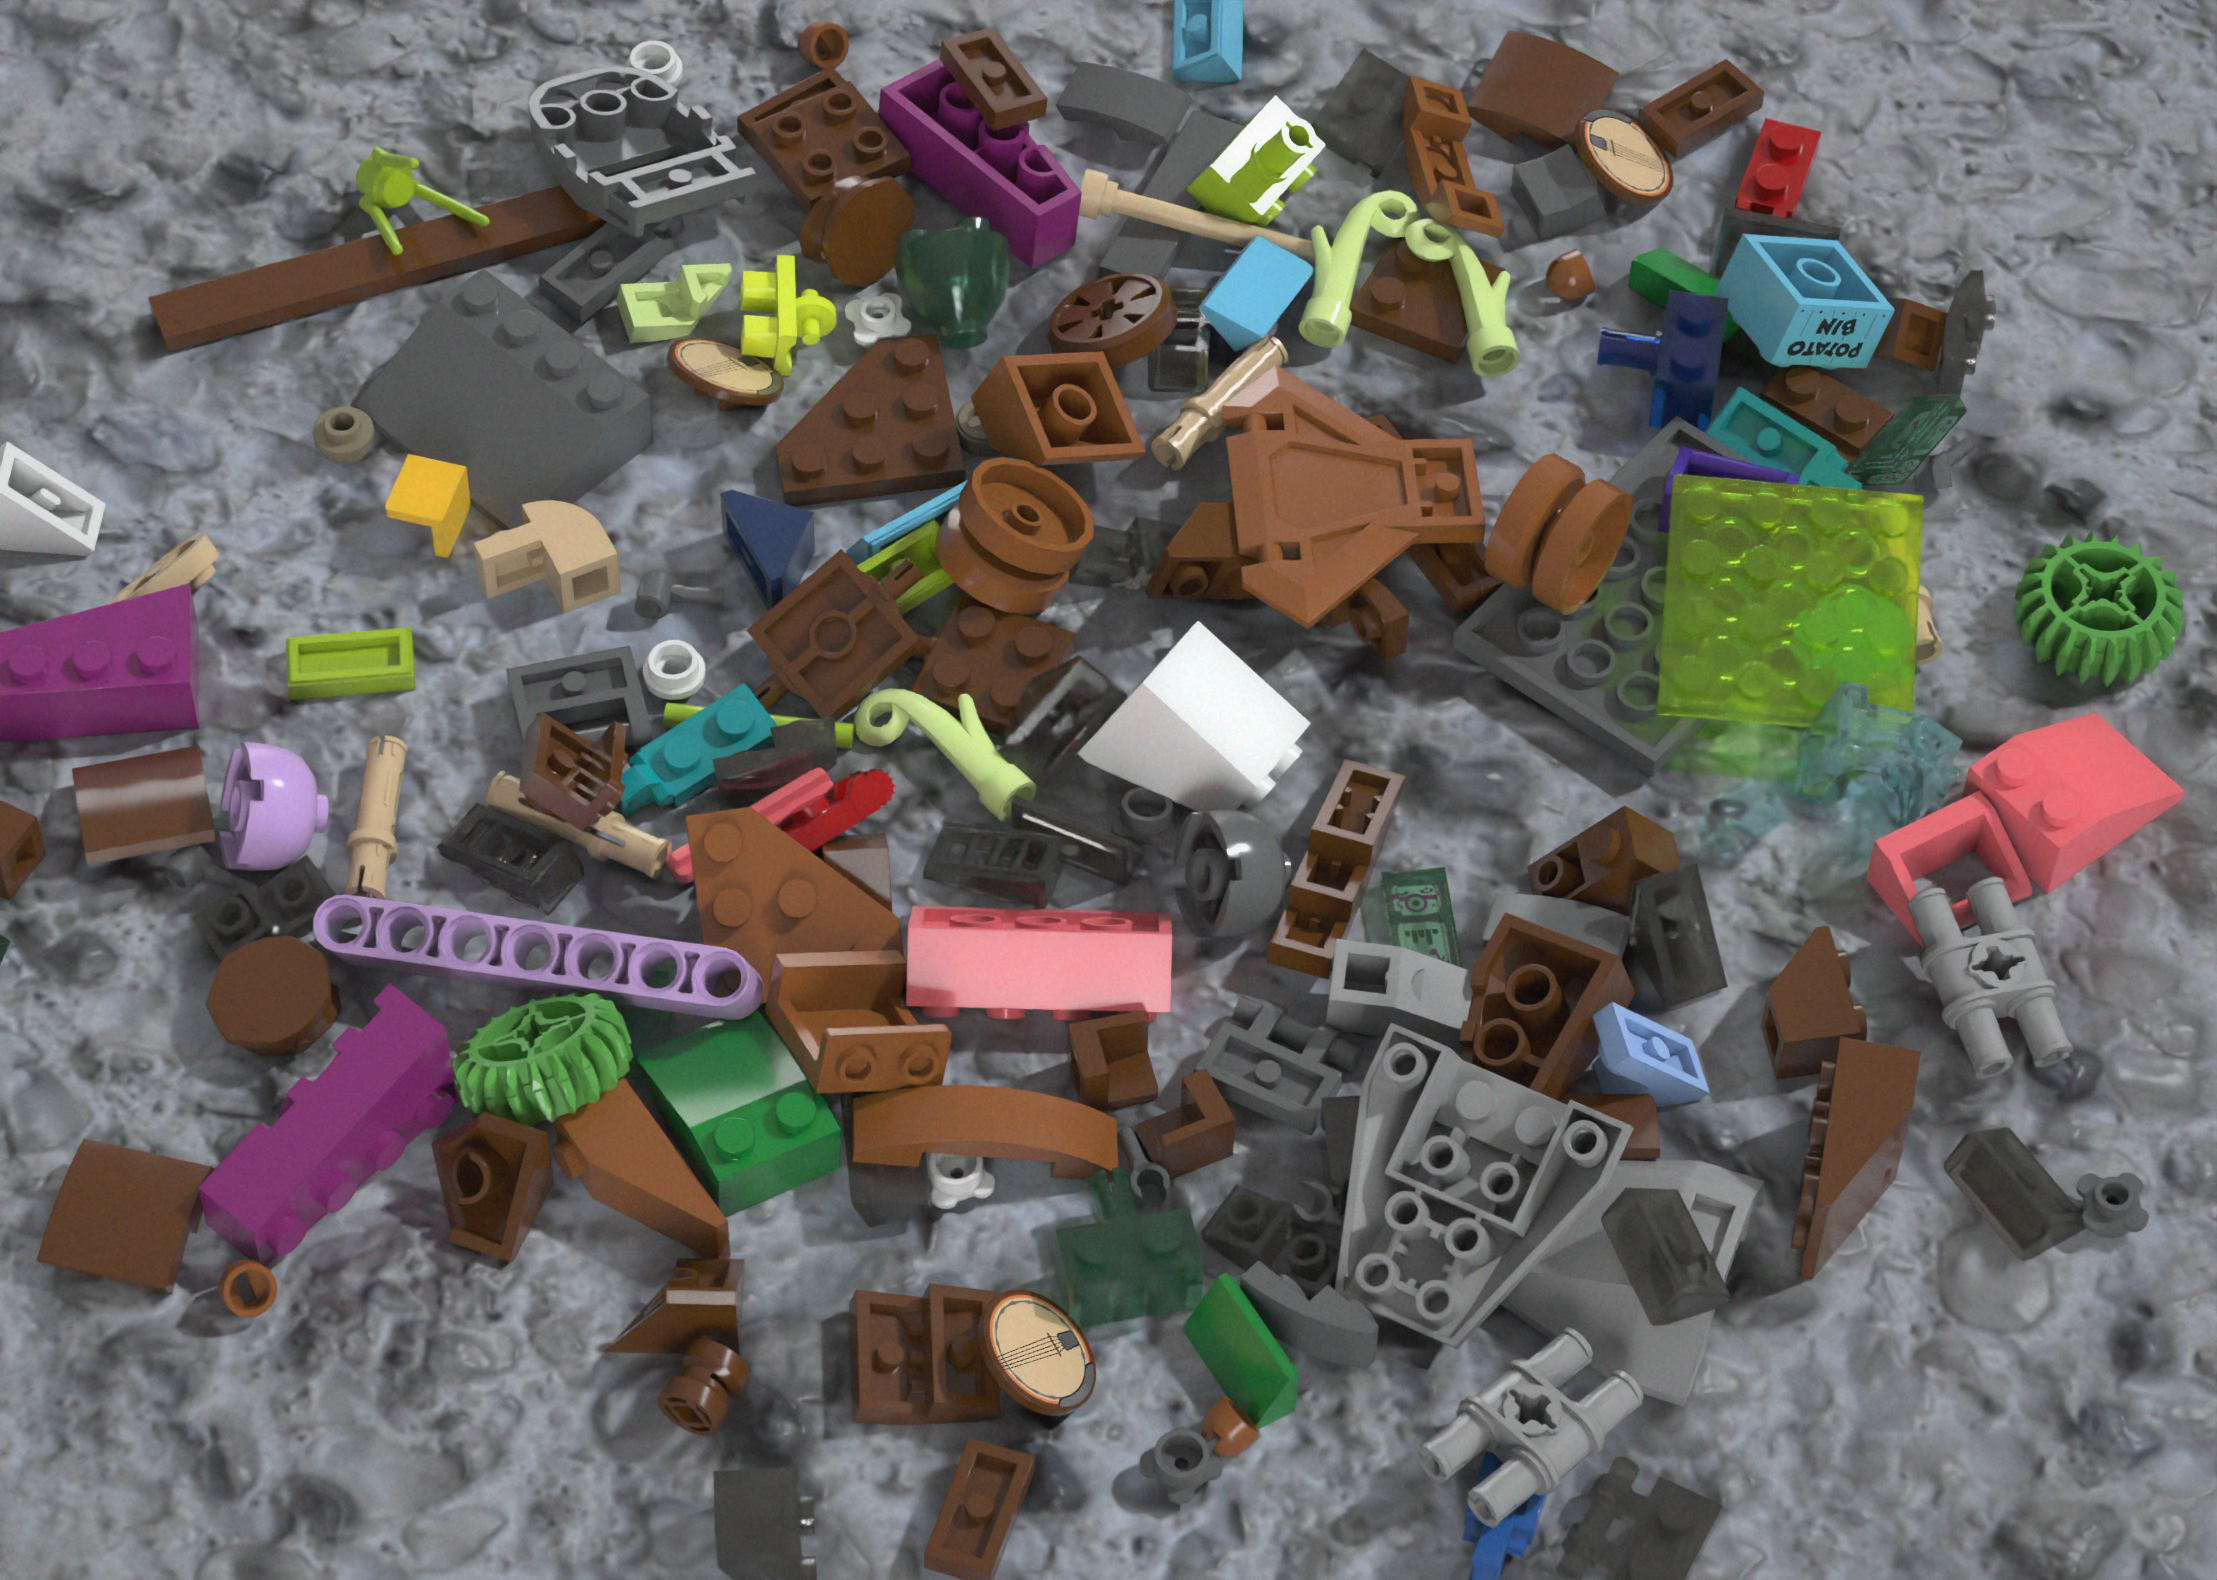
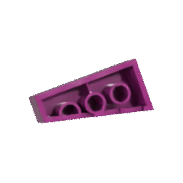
M940 59L881 88L878 116L911 154V171L1024 264L1033 269L1075 246L1082 192L1046 145H1037L1029 135L1030 124L1028 122L993 131Z
M190 583L0 632V742L199 729V628Z
M389 983L373 1000L375 1005L381 1010L359 1033L350 1025L331 1045L338 1054L315 1081H309L302 1076L285 1094L287 1098L279 1110L278 1120L270 1128L268 1125L259 1122L198 1187L206 1224L249 1260L257 1261L266 1267L279 1255H286L292 1252L302 1242L306 1232L329 1212L334 1213L342 1209L351 1200L356 1189L378 1170L382 1171L391 1167L400 1158L405 1147L427 1128L432 1129L440 1125L450 1114L453 1105L457 1103L446 1028L392 984Z

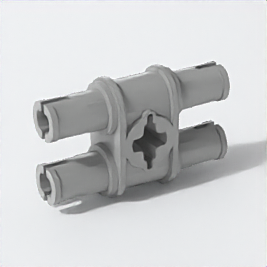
M1991 877L1973 884L1968 889L1969 892H1966V898L1968 903H1970L1982 934L1979 937L1969 938L1962 936L1944 889L1931 888L1914 895L1910 899L1911 903L1907 904V907L1925 949L1922 954L1921 967L1932 978L1944 1008L1941 1017L1946 1025L1958 1031L1973 1067L1975 1077L1978 1079L1995 1077L2007 1071L2011 1067L2010 1064H2013L2014 1060L1997 1022V1018L2007 1016L2017 1019L2033 1057L2032 1060L2035 1067H2048L2067 1059L2073 1048L2068 1041L2054 1005L2057 1000L2058 988L2054 981L2048 979L2035 948L2037 937L2028 926L2021 925L2005 888L2003 878Z
M1567 1327L1530 1359L1521 1358L1509 1361L1504 1366L1503 1374L1476 1396L1469 1395L1462 1399L1457 1409V1418L1418 1448L1420 1452L1417 1454L1418 1461L1433 1480L1444 1484L1482 1451L1493 1452L1504 1464L1468 1492L1469 1497L1467 1500L1474 1515L1486 1526L1494 1528L1533 1494L1540 1496L1553 1493L1559 1485V1480L1586 1457L1592 1458L1600 1454L1605 1443V1435L1642 1406V1389L1629 1374L1616 1370L1578 1403L1569 1400L1558 1389L1592 1363L1593 1351L1590 1344L1579 1332Z

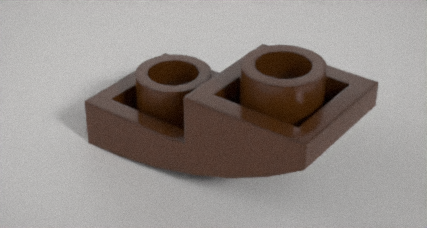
M1374 577L1370 578L1323 617L1331 628L1351 620L1353 629L1359 639L1364 643L1370 642L1384 662L1406 652L1409 612Z

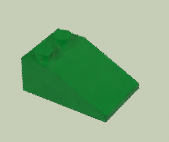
M757 1009L743 1019H721L634 1055V1063L693 1173L725 1217L840 1169L841 1129L822 1094L816 1093L789 1048Z

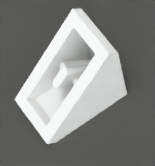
M9 442L1 445L0 550L88 556L94 552L106 504Z

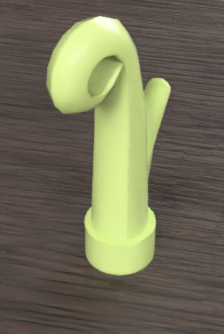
M1388 190L1373 193L1362 199L1349 212L1331 248L1321 226L1318 225L1311 229L1315 255L1314 287L1311 299L1306 304L1299 324V332L1307 341L1325 348H1334L1343 344L1352 319V313L1349 308L1370 225L1386 237H1405V231L1408 226L1421 217L1417 205L1409 196L1402 192ZM1384 213L1396 214L1401 219L1392 220L1386 217Z
M1432 218L1419 219L1409 225L1405 231V239L1412 253L1426 261L1437 262L1448 259L1451 263L1469 333L1467 350L1475 373L1482 377L1494 378L1512 371L1519 363L1520 354L1513 333L1506 326L1505 302L1510 284V274L1507 271H1502L1491 287L1485 270L1466 238L1455 227Z
M888 688L872 693L862 700L853 720L855 733L862 742L869 746L878 747L890 744L902 734L910 719L979 793L980 803L1001 822L1014 820L1033 801L1037 790L1036 784L1014 764H1009L997 751L980 722L973 699L969 694H961L958 698L961 722L922 695L905 689ZM885 712H892V716L887 724L882 727L874 726L877 717Z

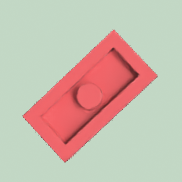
M1980 790L1875 840L1866 877L1868 882L1922 947H1924L1907 907V904L1911 903L1910 899L1918 893L1913 881L1974 851L1996 877L2003 878L2012 904L2032 894V885L1995 808ZM1967 898L1950 906L1960 930L1977 922Z

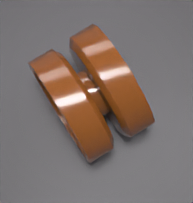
M1555 453L1544 455L1527 470L1502 507L1486 549L1485 569L1491 576L1515 589L1524 588L1532 584V594L1537 601L1562 615L1574 613L1590 598L1613 564L1628 530L1632 517L1633 499L1628 492L1603 479L1593 480L1585 485V473L1581 467Z
M999 457L984 460L973 470L960 492L959 503L949 511L936 533L935 552L944 571L957 586L975 599L1004 612L1029 615L1045 611L1056 600L1069 578V571L1081 559L1093 539L1094 520L1087 504L1075 490L1049 470L1025 460Z

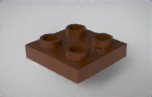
M850 81L750 125V142L808 214L813 206L822 198V194L826 190H830L838 181L850 176H867L871 180L887 176L896 178L911 171V154Z

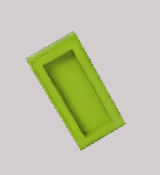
M411 627L286 637L287 687L290 700L416 690Z

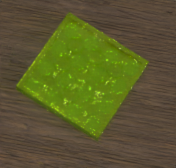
M1673 474L1656 714L1909 736L1913 719L1924 495Z

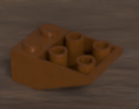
M1840 1037L1835 1063L1822 1061L1816 1098L1813 1100L1807 1134V1137H1809L1808 1151L1805 1154L1799 1187L1801 1198L1796 1212L1791 1241L1792 1249L1803 1250L1799 1277L1813 1279L1896 1179L1914 1105L1921 1051Z

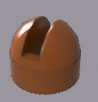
M818 21L811 23L800 33L798 49L800 56L810 65L823 69L829 66L836 68L847 56L849 40L841 26ZM816 43L823 51L826 52L823 56H821L815 46Z
M1574 249L1560 255L1550 263L1546 271V285L1556 297L1565 301H1572L1595 292L1591 272L1579 250Z
M236 1261L224 1269L218 1285L219 1296L223 1304L233 1313L242 1317L259 1316L266 1312L275 1301L277 1295L276 1279L269 1269L257 1261ZM242 1272L254 1299L245 1303L235 1280Z
M1225 1395L1208 1410L1201 1423V1436L1206 1442L1220 1436V1440L1212 1451L1225 1458L1241 1454L1262 1436L1260 1430L1247 1414Z

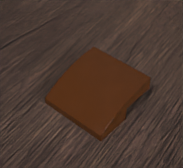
M1508 30L1466 107L1471 118L1510 143L1522 131L1553 152L1569 144L1576 154L1578 149L1574 134L1578 120L1587 111L1602 107L1619 73L1602 62L1566 45L1543 37Z
M199 745L72 768L87 865L217 841Z
M83 1139L60 1188L36 1261L47 1267L172 1294L189 1232L197 1234L203 1213L198 1187L214 1171V1168L208 1165Z
M930 1283L922 1297L856 1290L849 1302L852 1422L884 1425L958 1423L997 1417L1001 1410L1000 1387L984 1361L978 1340V1323L981 1313L986 1305L995 1298V1291Z

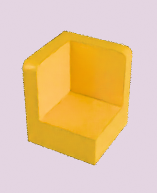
M408 454L385 503L387 517L431 527L435 556L449 557L471 508L467 467Z

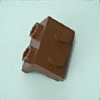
M541 711L527 728L519 791L540 812L547 815L556 814L583 832L597 814L606 817L616 807L624 793L625 785L621 783L622 769L628 759V754L624 752L626 727L614 721L593 745Z

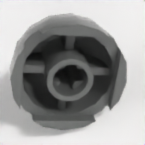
M1208 809L1207 811L1193 812L1188 815L1179 830L1174 852V868H1185L1187 889H1175L1177 904L1184 923L1194 936L1200 938L1214 937L1217 939L1232 938L1248 934L1271 919L1283 898L1284 890L1290 884L1291 863L1288 855L1282 851L1279 840L1264 821L1241 811Z

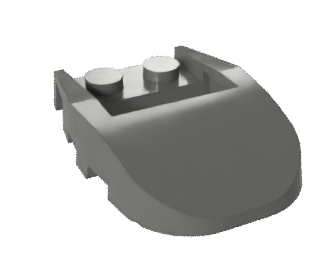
M597 67L547 81L537 87L529 98L528 107L534 145L558 183L579 207L634 237L643 235L644 225L663 222L670 217L701 208L714 207L728 200L736 199L742 205L752 203L756 172L752 167L739 170L735 165L737 147L727 134L718 136L711 128L713 116L701 105L688 109L678 102L679 90L656 75L631 67ZM678 154L680 155V157H676V158H673V159H669V160H666V161H662V162H659V163H655V164H652V165H648V166H645V167H641V168H638V169H634V170L627 171V172H624V173H620V174H617V175H613V176H610V177H605V176H604V175H608V174L615 173V172H618V171H622V170H625V169H629V168H633V167L640 166V165H643V164H647V163H650V162H654V161H657V160H661V159H664V158H668V157H671V156H675V155H678Z

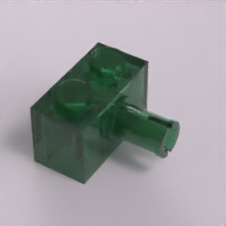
M1112 1168L1115 1185L1111 1186V1191L1105 1169L1093 1174L1088 1179L1087 1187L1092 1196L1098 1222L1055 1229V1276L1063 1310L1067 1312L1068 1317L1073 1319L1082 1328L1195 1309L1202 1300L1204 1264L1190 1208L1138 1216L1130 1187V1176L1126 1170Z

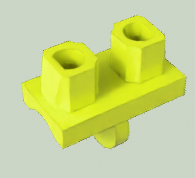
M777 255L774 272L743 271L740 286V310L771 313V317L743 315L740 339L741 355L772 358L774 370H777L781 376H791V347L796 344L797 337H801L806 345L819 343L820 337L828 335L837 324L836 308L831 301L820 297L818 292L813 289L804 290L801 293V297L796 298L795 256Z

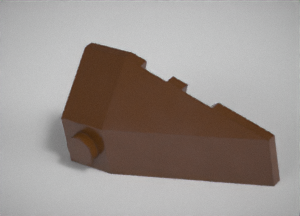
M1505 912L1474 965L1470 984L1473 996L1468 1020L1463 1021L1459 1038L1462 1046L1460 1058L1558 1101L1565 1093L1569 1092L1599 1054L1598 1044L1600 1039L1592 1015L1611 1002L1627 1008L1635 994L1620 956Z

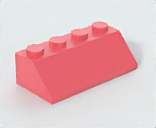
M913 906L908 925L906 1006H920V1014L928 1017H955L960 1015V1007L986 1008V1016L997 1019L1025 1017V1009L1052 1010V1018L1068 1021L1090 1019L1091 1011H1117V1015L1144 1011L1148 1022L1155 1021L1157 1019V1012H1170L1171 912Z

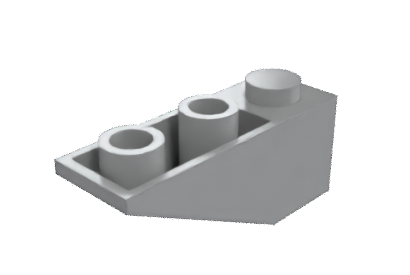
M1336 939L1326 1025L1341 1032L1384 1037L1390 1023H1394L1440 1044L1462 1047L1459 1038L1462 1023L1468 1020L1473 990L1470 986L1473 971L1403 947Z

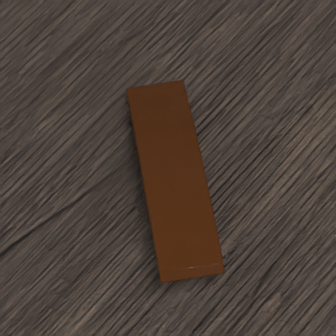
M1347 759L1344 760L1311 828L1308 850L1290 885L1287 907L1269 942L1267 963L1329 980L1332 973L1336 939L1346 940L1392 822L1404 787L1405 775Z

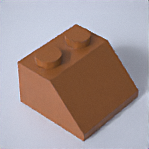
M1103 351L1002 356L971 396L972 403L991 448L1037 465L1137 460L1146 454V450Z

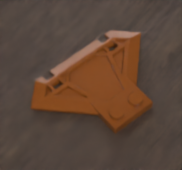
M1276 365L1222 405L1223 426L1243 429L1242 434L1226 437L1225 442L1238 555L1258 558V564L1241 567L1242 588L1306 629H1309L1412 544L1484 542L1486 524L1472 438L1398 440Z

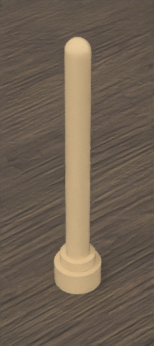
M1087 168L1085 170L1080 188L1082 192L1080 216L1097 220L1098 214L1110 217L1111 212L1244 248L1253 237L1259 235L1303 259L1311 266H1315L1312 241L1118 189L1119 183L1108 180L1109 174Z

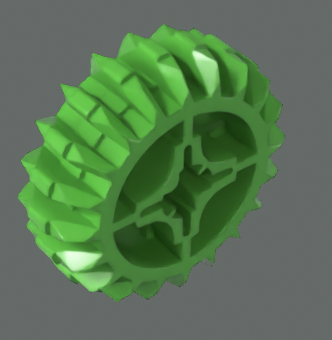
M2091 531L2083 540V543H2079L2067 534L2059 547L2046 544L2044 550L2040 552L2039 558H2031L2030 563L2025 567L2022 581L2018 582L2014 597L2017 600L2014 612L2015 626L2022 629V645L2036 647L2037 663L2053 660L2057 676L2068 670L2078 673L2081 685L2090 676L2099 677L2107 688L2115 679V675L2120 676L2129 684L2139 675V671L2152 675L2154 669L2159 666L2160 660H2167L2168 656L2173 652L2176 639L2180 636L2184 622L2182 618L2184 606L2183 592L2176 589L2175 572L2162 571L2161 555L2147 558L2142 556L2143 552L2140 542L2130 548L2120 545L2117 534L2108 542H2100ZM2054 598H2057L2063 604L2062 610L2058 607ZM2136 609L2140 612L2143 620L2135 614Z
M574 991L567 996H562L561 993L555 992L549 998L538 1001L532 998L528 1004L518 1008L510 1006L509 1012L500 1017H490L484 1028L474 1029L468 1035L469 1040L462 1042L456 1049L457 1056L451 1064L455 1074L454 1081L463 1106L468 1107L472 1119L483 1112H487L532 1127L535 1123L549 1120L553 1123L560 1115L568 1112L576 1114V1110L586 1103H596L600 1099L599 1094L601 1092L613 1090L618 1085L617 1079L623 1077L630 1070L628 1063L634 1055L630 1046L632 1040L622 1014L617 1012L613 1001L604 1000L601 994L590 993L585 995L583 991Z

